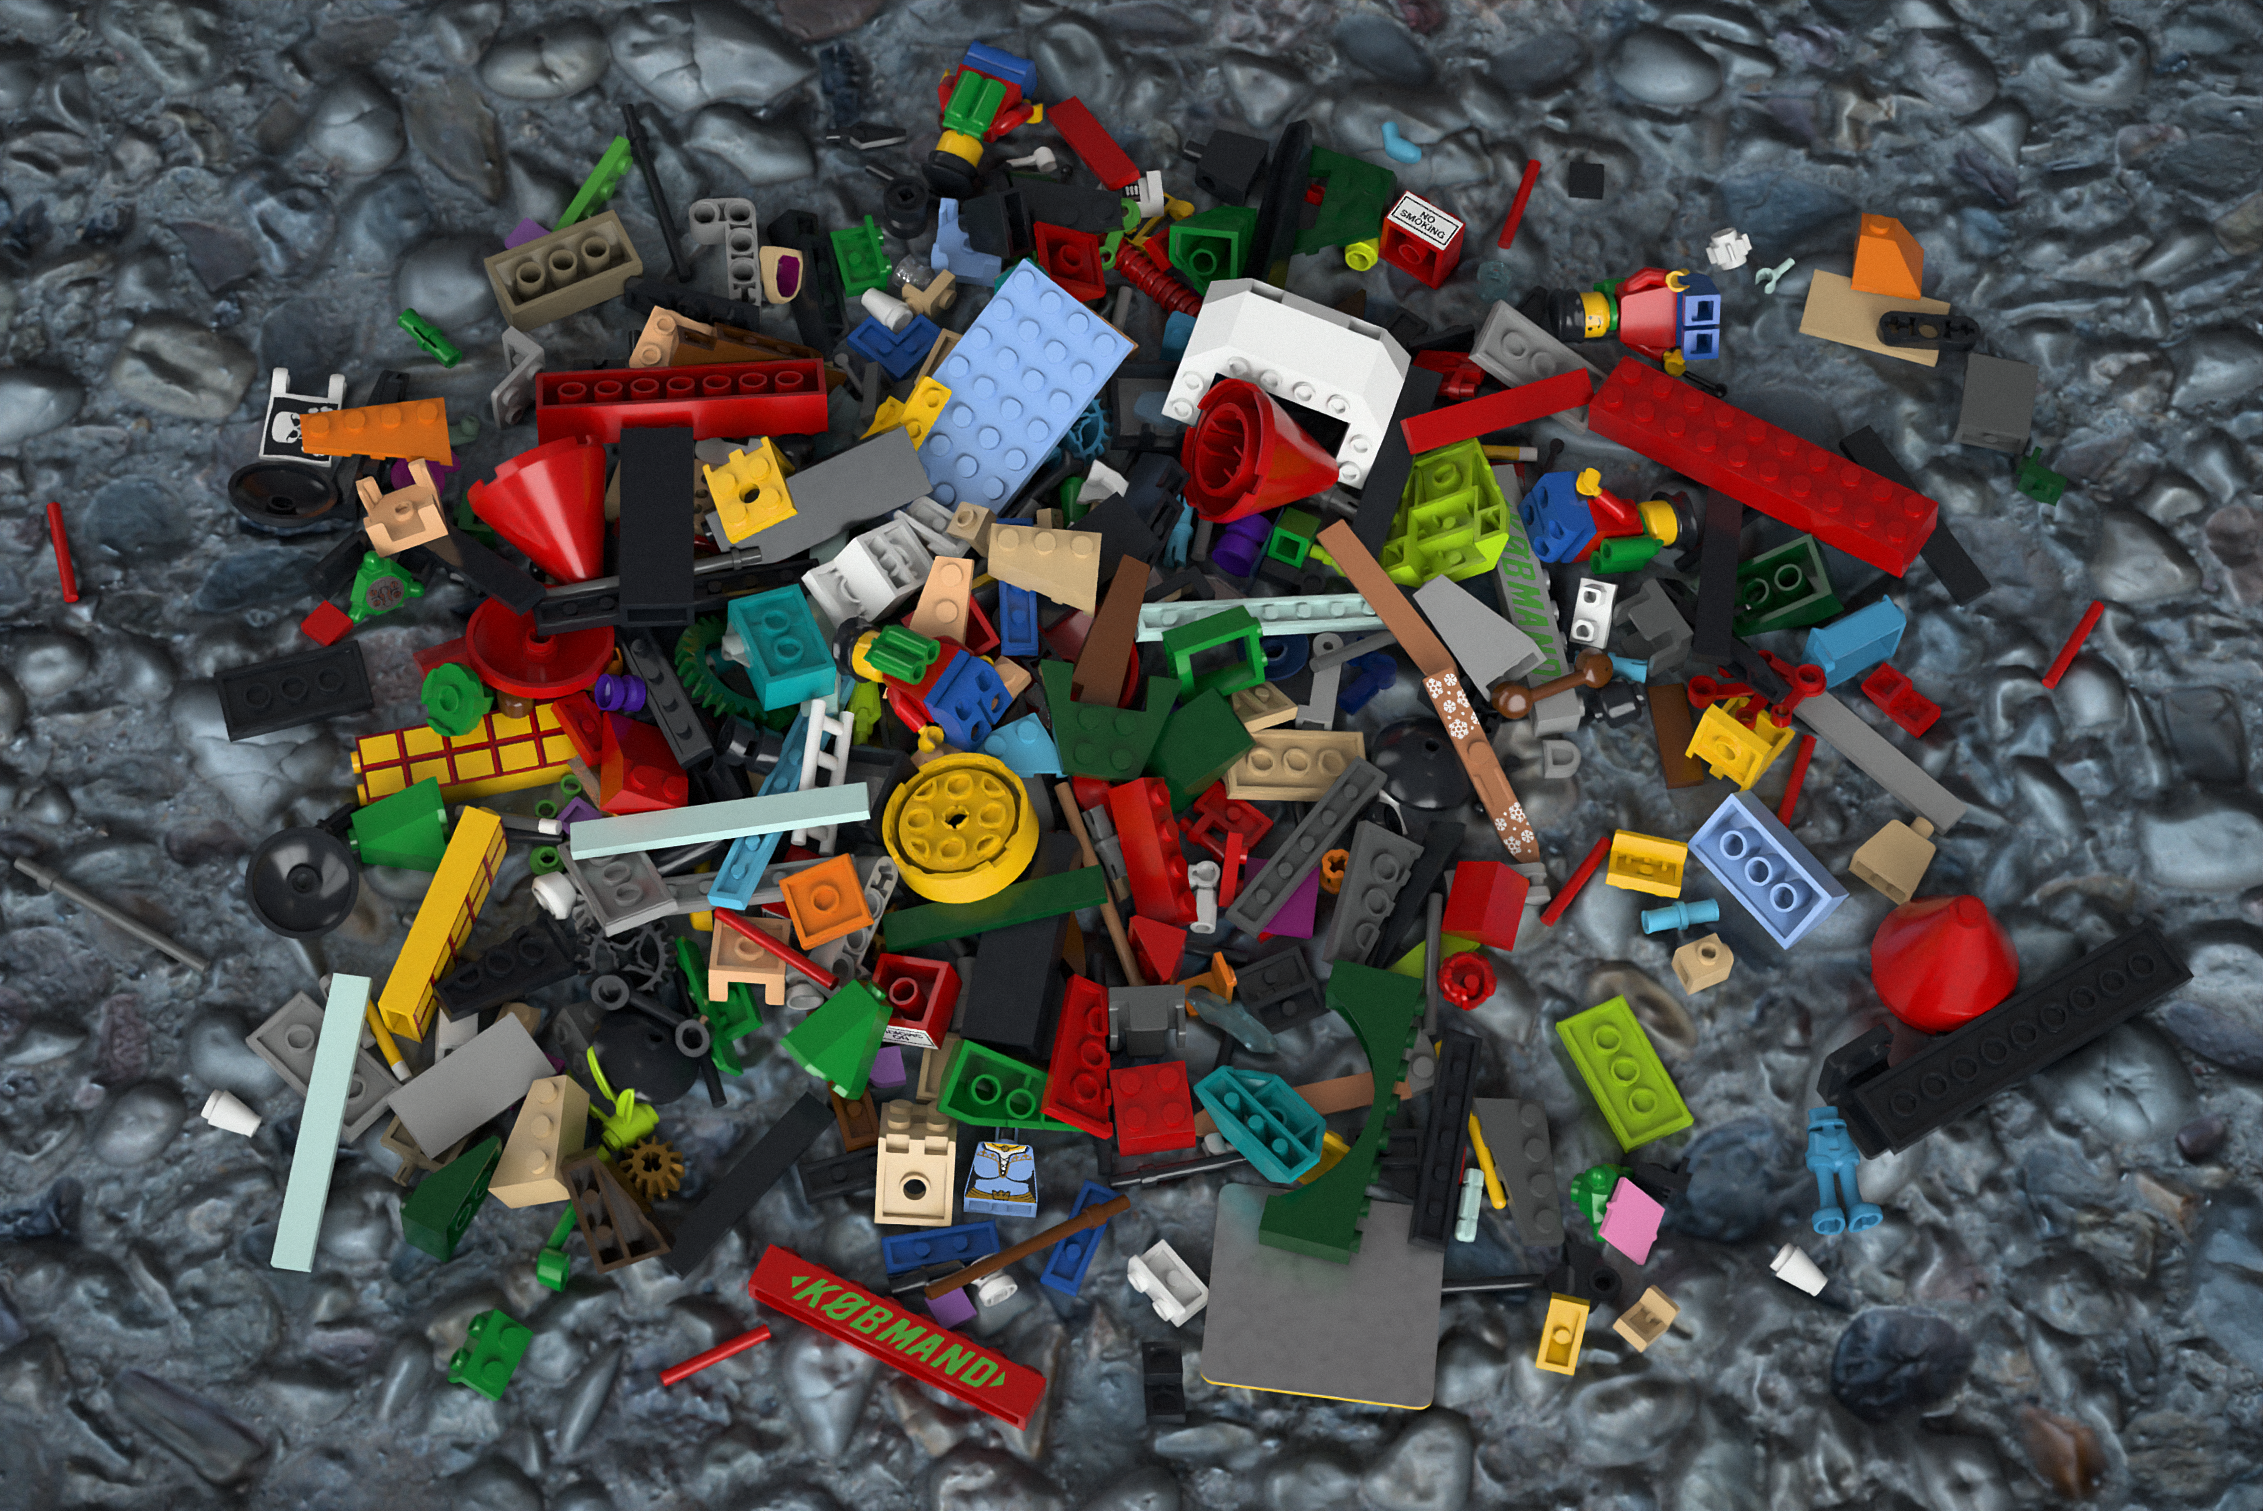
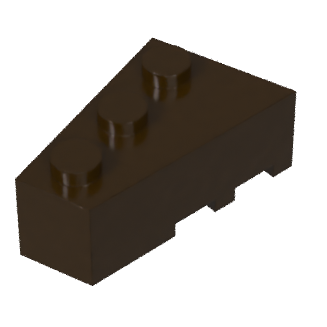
M602 1144L564 1157L559 1168L598 1275L672 1251L677 1239Z

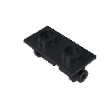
M360 530L358 533L353 531L344 541L302 576V580L328 601L357 575L358 567L364 562L365 553L370 550L376 551L368 544L371 541L369 535L364 530Z

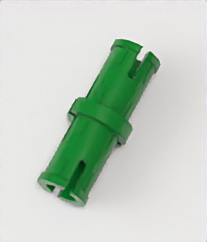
M412 308L406 309L400 315L397 325L402 327L417 341V346L422 351H429L445 368L451 369L457 365L463 353L442 336L443 332L438 326H431Z

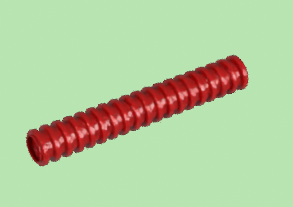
M1108 233L1097 236L1099 247L1104 246ZM1122 237L1115 254L1116 264L1113 269L1116 271L1120 270V274L1123 277H1128L1130 283L1136 284L1140 291L1144 290L1146 296L1152 297L1156 304L1160 303V307L1163 310H1168L1170 315L1173 311H1179L1197 318L1202 306L1200 299L1197 296L1192 297V292L1189 289L1184 290V286L1181 283H1176V279L1173 276L1168 277L1167 271L1162 273L1156 263L1152 264L1151 258L1144 257V253L1141 250L1136 251V246L1132 243L1128 244V240ZM1103 254L1101 258L1104 257V261L1108 262L1111 255Z

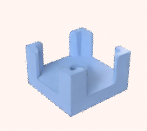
M941 198L936 243H933L931 254V279H936L946 269L956 276V282L995 287L993 278L1003 273L1005 258L973 251L970 246L968 233L962 232L958 226V218L960 216L958 215L959 201Z

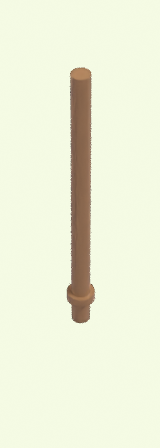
M1068 782L1060 783L1054 789L1070 831L1073 835L1077 836L1084 850L1082 856L1084 867L1098 865L1099 862ZM1106 883L1109 903L1101 904L1099 907L1129 985L1126 987L1149 986L1148 980L1142 978Z

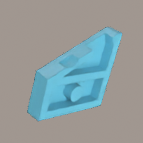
M1035 712L990 732L975 752L1001 760L1007 768L1020 778H1034V773H1056V778L1068 776L1061 773L1056 747Z

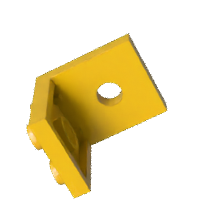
M768 436L761 438L763 446L746 454L740 448L728 454L730 462L716 469H713L709 464L702 466L727 539L732 544L798 514L784 474L795 470V468ZM750 490H760L759 496L755 501L744 503L745 495Z
M1747 697L1730 698L1721 709L1712 703L1703 714L1685 754L1690 759L1695 753L1712 765L1709 770L1712 775L1719 780L1724 775H1727L1741 786L1739 792L1752 789L1792 741L1796 733L1788 726L1778 728L1772 725L1770 713L1764 709L1757 716L1756 727L1752 731L1735 720V713L1739 708L1745 707L1750 699Z

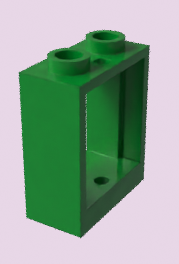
M1244 605L1161 632L1169 678L1182 680L1181 689L1176 697L1182 707L1213 686L1217 687L1223 696L1266 682L1263 667L1268 666V661L1263 647L1259 644V638L1263 637L1262 627L1256 616L1251 617ZM1240 637L1244 638L1247 660L1193 678L1190 654Z

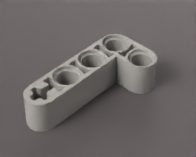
M739 197L696 201L689 209L691 237L699 244H726L729 299L760 306L761 324V288L754 204L746 198ZM737 219H744L745 221H741V222H740V221H735V220H737ZM701 221H710L709 223H701ZM738 249H747L746 251H737ZM743 278L749 279L748 281H739V279Z
M860 856L855 858L857 862L856 872L875 923L814 947L810 952L808 959L839 978L837 987L830 991L806 975L808 982L828 999L832 998L853 979L868 982L872 980L873 974L864 968L861 962L897 882L898 869L889 856Z

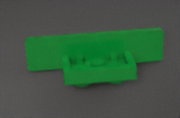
M680 936L675 939L678 949L676 959L689 979L690 984L687 987L689 995L694 1003L698 1005L700 1013L707 1016L715 1027L716 1037L712 1044L714 1049L711 1051L712 1060L719 1070L738 1077L744 1074L733 1041L764 1025L749 983L728 982L727 1001H709V969H706L697 943Z

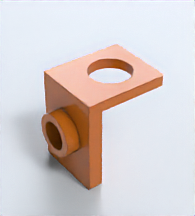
M1219 951L1213 953L1210 972L1177 982L1176 985L1185 984V1009L1188 1016L1192 1017L1231 1004L1233 987L1237 986V981L1231 965H1226L1223 955ZM1197 985L1205 986L1209 989L1211 997L1205 1003H1196L1189 996L1190 989Z

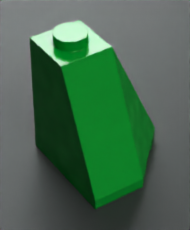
M1222 205L1170 225L1169 260L1178 270L1181 269L1194 283L1193 287L1201 296L1205 297L1211 281L1241 279L1257 221V208Z
M436 776L427 778L352 813L351 818L354 828L347 829L352 851H360L362 863L431 873L437 872L451 840L448 820Z
M853 979L784 1036L779 1043L814 1077L818 1075L827 1082L833 1080L835 1083L831 1088L840 1096L859 1100L867 1085L893 1007L885 999L888 995L887 992L877 982Z

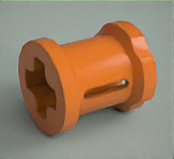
M1343 849L1329 850L1323 856L1319 883L1324 891L1330 894H1339L1349 852Z

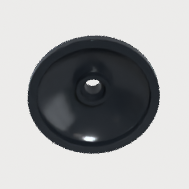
M264 461L244 466L230 477L227 490L230 502L240 513L255 522L276 528H297L317 523L333 512L338 498L335 484L325 474L309 466L287 461Z
M1408 717L1397 720L1385 727L1373 744L1370 763L1388 775L1387 782L1381 789L1401 805L1425 812L1445 811L1464 802L1475 788L1443 722L1428 717Z
M291 827L271 835L255 850L246 869L245 891L253 913L268 929L292 939H312L333 931L349 916L358 897L359 873L351 852L338 838L314 827ZM299 875H309L311 885L306 888L301 887L298 883Z
M624 1006L606 1013L597 1022L591 1033L589 1048L591 1046L594 1047L599 1065L608 1084L619 1095L625 1089L633 1088L635 1091L634 1102L647 1105H663L674 1102L689 1092L699 1073V1058L687 1056L679 1050L675 1041L676 1028L634 1006Z

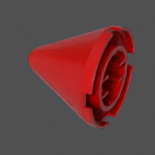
M1237 378L1225 379L1214 385L1197 405L1198 409L1204 411L1196 427H1187L1180 465L1191 475L1190 480L1182 489L1188 506L1198 509L1200 513L1197 517L1200 519L1221 524L1230 523L1327 491L1337 482L1339 467L1336 459L1257 384Z
M588 434L586 436L587 444L578 445L575 436H571L528 450L494 468L497 477L487 486L483 479H479L469 489L466 496L474 514L561 586L604 578L607 454L600 438L596 435Z
M1926 895L1899 905L1883 920L1870 948L1869 955H1871L1872 967L1870 976L1881 1001L1901 1021L1915 1029L1930 1034H1936L1937 1031L1954 1032L2011 999L2018 983L2019 959L2012 937L1989 908L1979 898L1972 895Z

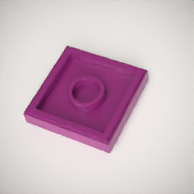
M1247 857L1243 891L1269 860ZM1320 867L1313 869L1262 932L1305 939L1312 938Z

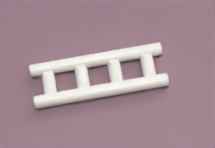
M812 700L798 791L820 788L814 785L817 765L831 771L829 787L844 785L854 720L852 712L841 711L838 721L825 715L827 704L825 701ZM822 730L836 736L833 755L820 750ZM837 824L794 829L792 831L791 843L801 846L805 845L806 838L809 836L821 841L820 855L833 856L838 826Z

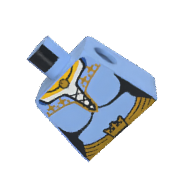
M996 1127L995 1142L978 1143L964 1193L963 1212L1036 1218L1037 1188L1033 1148L1029 1145L1017 1144L1018 1128Z

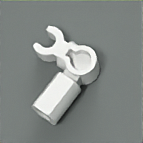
M1202 861L1197 865L1189 864L1187 875L1191 891H1194L1193 895L1197 902L1196 912L1199 920L1191 923L1190 928L1195 933L1211 934L1216 929L1217 891L1220 886L1221 874L1217 864L1211 861Z

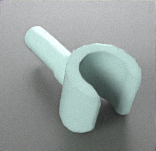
M1788 258L1773 270L1770 268L1760 269L1756 274L1755 285L1759 284L1761 280L1767 279L1771 282L1765 286L1764 292L1767 294L1772 293L1776 287V280L1795 264L1794 260Z

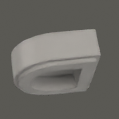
M1543 740L1544 778H1566L1572 776L1578 770L1581 761V753L1578 747L1568 740Z

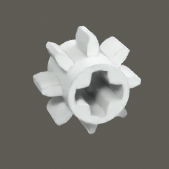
M1731 227L1714 233L1711 236L1712 243L1709 244L1710 247L1706 248L1711 264L1717 263L1721 265L1723 270H1729L1744 264L1747 261L1745 255L1748 254V250L1752 249L1747 233L1740 235V232L1737 233L1736 229Z

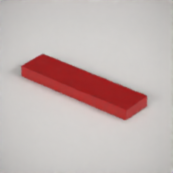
M1076 96L1045 110L1050 123L1108 191L1114 192L1140 179L1139 169Z

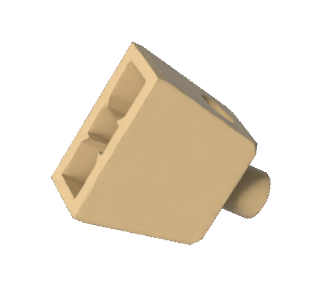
M1917 817L1909 827L1899 820L1893 819L1854 853L1848 870L1898 905L1910 901L1937 849L1934 844L1927 840L1934 832V827L1928 820L1922 817Z

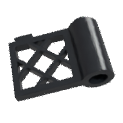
M691 766L685 769L688 780L693 778L695 781L688 794V806L712 803L703 776L696 775ZM729 839L651 849L647 851V854L661 877L667 878L680 876L726 852L731 848Z

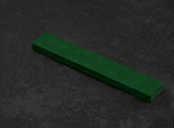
M1101 864L1008 885L1001 891L978 901L960 904L935 902L882 915L886 948L889 953H894L1109 902L1104 871Z

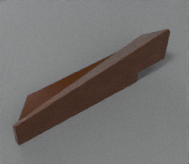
M715 322L711 336L676 325L668 366L823 358L824 362L825 355L815 348ZM824 365L827 397L836 398L843 387L847 371Z
M1123 554L1113 580L1110 579L1074 662L1071 690L1078 693L1074 702L1114 708L1118 706L1150 573V566L1126 554Z

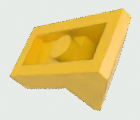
M1552 1292L1548 1312L1544 1318L1536 1368L1574 1375L1590 1300Z

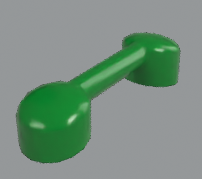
M571 1199L546 1246L540 1251L536 1264L537 1281L541 1285L561 1293L566 1286L571 1264V1255L561 1249L577 1220Z

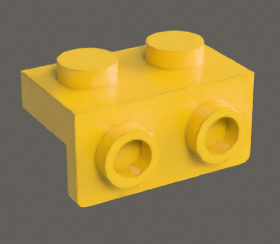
M1617 829L1609 855L1605 884L1622 889L1652 893L1660 897L1666 896L1678 899L1688 844Z

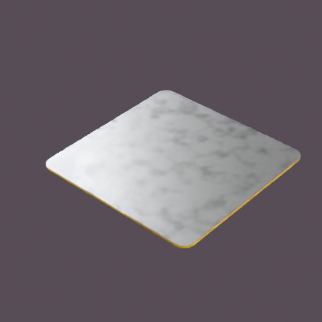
M1230 1183L1223 1186L1219 1192L1200 1365V1373L1203 1379L1216 1385L1416 1410L1427 1408L1432 1403L1434 1394L1444 1253L1407 1244L1414 1205L1373 1200L1369 1218H1361L1358 1230L1364 1231L1360 1251L1358 1254L1352 1253L1349 1265H1344L1259 1244V1226L1268 1194L1278 1197L1294 1190Z

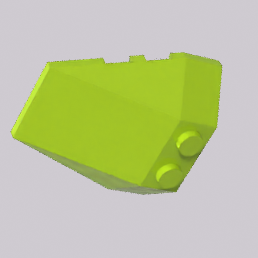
M1477 437L1415 458L1402 495V502L1394 517L1391 531L1378 563L1393 583L1421 588L1425 582L1435 579L1441 574L1451 581L1457 582L1495 568L1509 539L1510 509Z

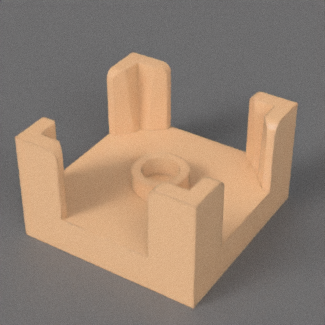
M425 458L408 464L416 484L382 495L374 477L370 476L356 481L358 494L369 516L363 518L365 529L377 553L382 558L449 534L439 488Z
M742 916L790 947V919ZM715 918L709 963V1001H727L728 982L766 984L765 1003L768 1005L784 1006L787 963Z

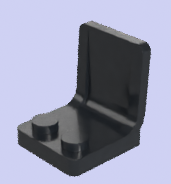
M1886 1022L1877 1025L1829 1054L1825 1058L1816 1091L1824 1099L1827 1106L1837 1107L1839 1118L1845 1120L1846 1129L1851 1140L1868 1160H1874L1890 1149L1850 1095L1855 1088L1890 1069L1887 1057L1892 1049L1891 1044L1895 1034Z

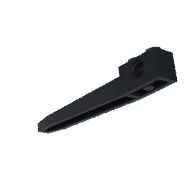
M1305 119L1289 123L1277 146L1241 279L1253 278L1282 290L1285 289L1312 157V126Z

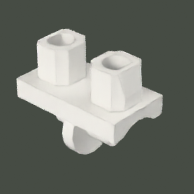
M1586 577L1581 578L1569 641L1601 649L1606 648L1618 584Z

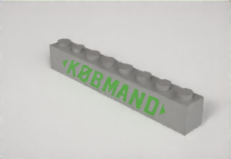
M1513 464L1491 467L1510 509L1509 539L1493 570H1490L1502 617L1532 638L1547 658L1545 662L1519 679L1522 685L1530 689L1575 671L1573 664L1567 663L1566 660L1567 640L1563 631L1559 632L1556 621L1559 620L1557 603L1549 598L1550 578L1548 571L1541 568L1539 558L1531 548L1517 506L1525 496L1524 482L1521 476L1516 477ZM1574 688L1534 702L1528 713L1534 737L1577 731L1580 717L1585 714L1582 696L1576 695Z

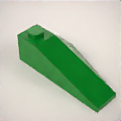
M969 1040L955 1041L941 1076L936 1111L969 1125L1086 1132L1040 1112L1048 1077L1047 1073Z

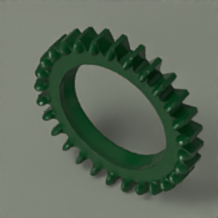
M710 615L708 620L700 617L697 623L695 622V626L686 628L675 648L676 657L674 663L676 666H679L678 676L682 677L687 674L683 686H696L692 692V698H696L699 695L706 697L702 708L714 704L716 705L714 717H718L725 711L728 717L733 714L753 721L755 728L759 725H764L780 730L794 720L800 711L801 702L764 712L760 701L745 698L731 691L710 670L705 658V648L709 643L722 642V637L727 631L728 617L726 615H723L720 620L714 615Z

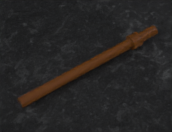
M1123 1194L1101 1205L1094 1203L1083 1208L1080 1215L925 1286L926 1296L932 1301L1086 1228L1093 1230L1107 1223V1218L1131 1207L1130 1200Z

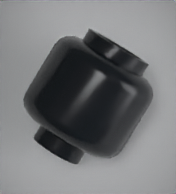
M1618 676L1609 680L1603 687L1594 688L1593 695L1595 701L1589 704L1597 723L1605 721L1607 726L1614 730L1641 718V708L1646 706L1634 679L1629 681L1624 676Z

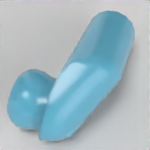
M1387 122L1381 126L1384 148L1388 157L1405 164H1416L1421 159L1422 151L1420 147L1400 138L1397 123Z

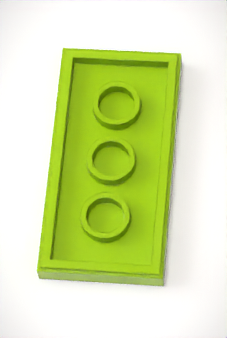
M1623 994L1556 1023L1555 1029L1626 1154L1693 1124L1694 1118Z

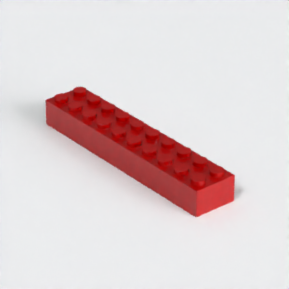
M1624 355L1589 403V430L1722 492L1802 532L1811 533L1815 538L1899 578H1902L1936 528L1938 502L1629 356Z

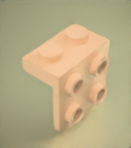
M655 305L629 360V368L668 366L676 325H681L711 336L713 327L706 323H698L683 317L676 311Z

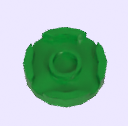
M452 662L444 663L439 668H433L428 673L423 683L421 702L422 705L427 704L430 717H426L428 725L440 735L454 737L468 735L477 727L482 715L490 712L495 693L481 684L478 675L468 665Z

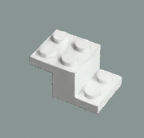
M901 517L855 537L832 561L809 570L801 579L837 630L840 624L848 618L859 616L865 618L870 624H874L891 616L913 593L924 589L934 560L904 517Z

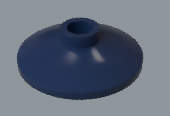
M1305 634L1265 635L1259 638V644L1263 647L1268 661V666L1263 667L1266 681L1288 678L1296 674L1306 664L1310 648ZM1241 637L1237 646L1239 662L1247 660L1243 637Z

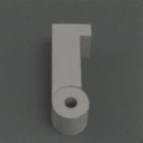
M1331 632L1319 634L1313 641L1310 660L1344 647L1342 639ZM1342 663L1314 673L1309 706L1298 704L1294 730L1331 731Z

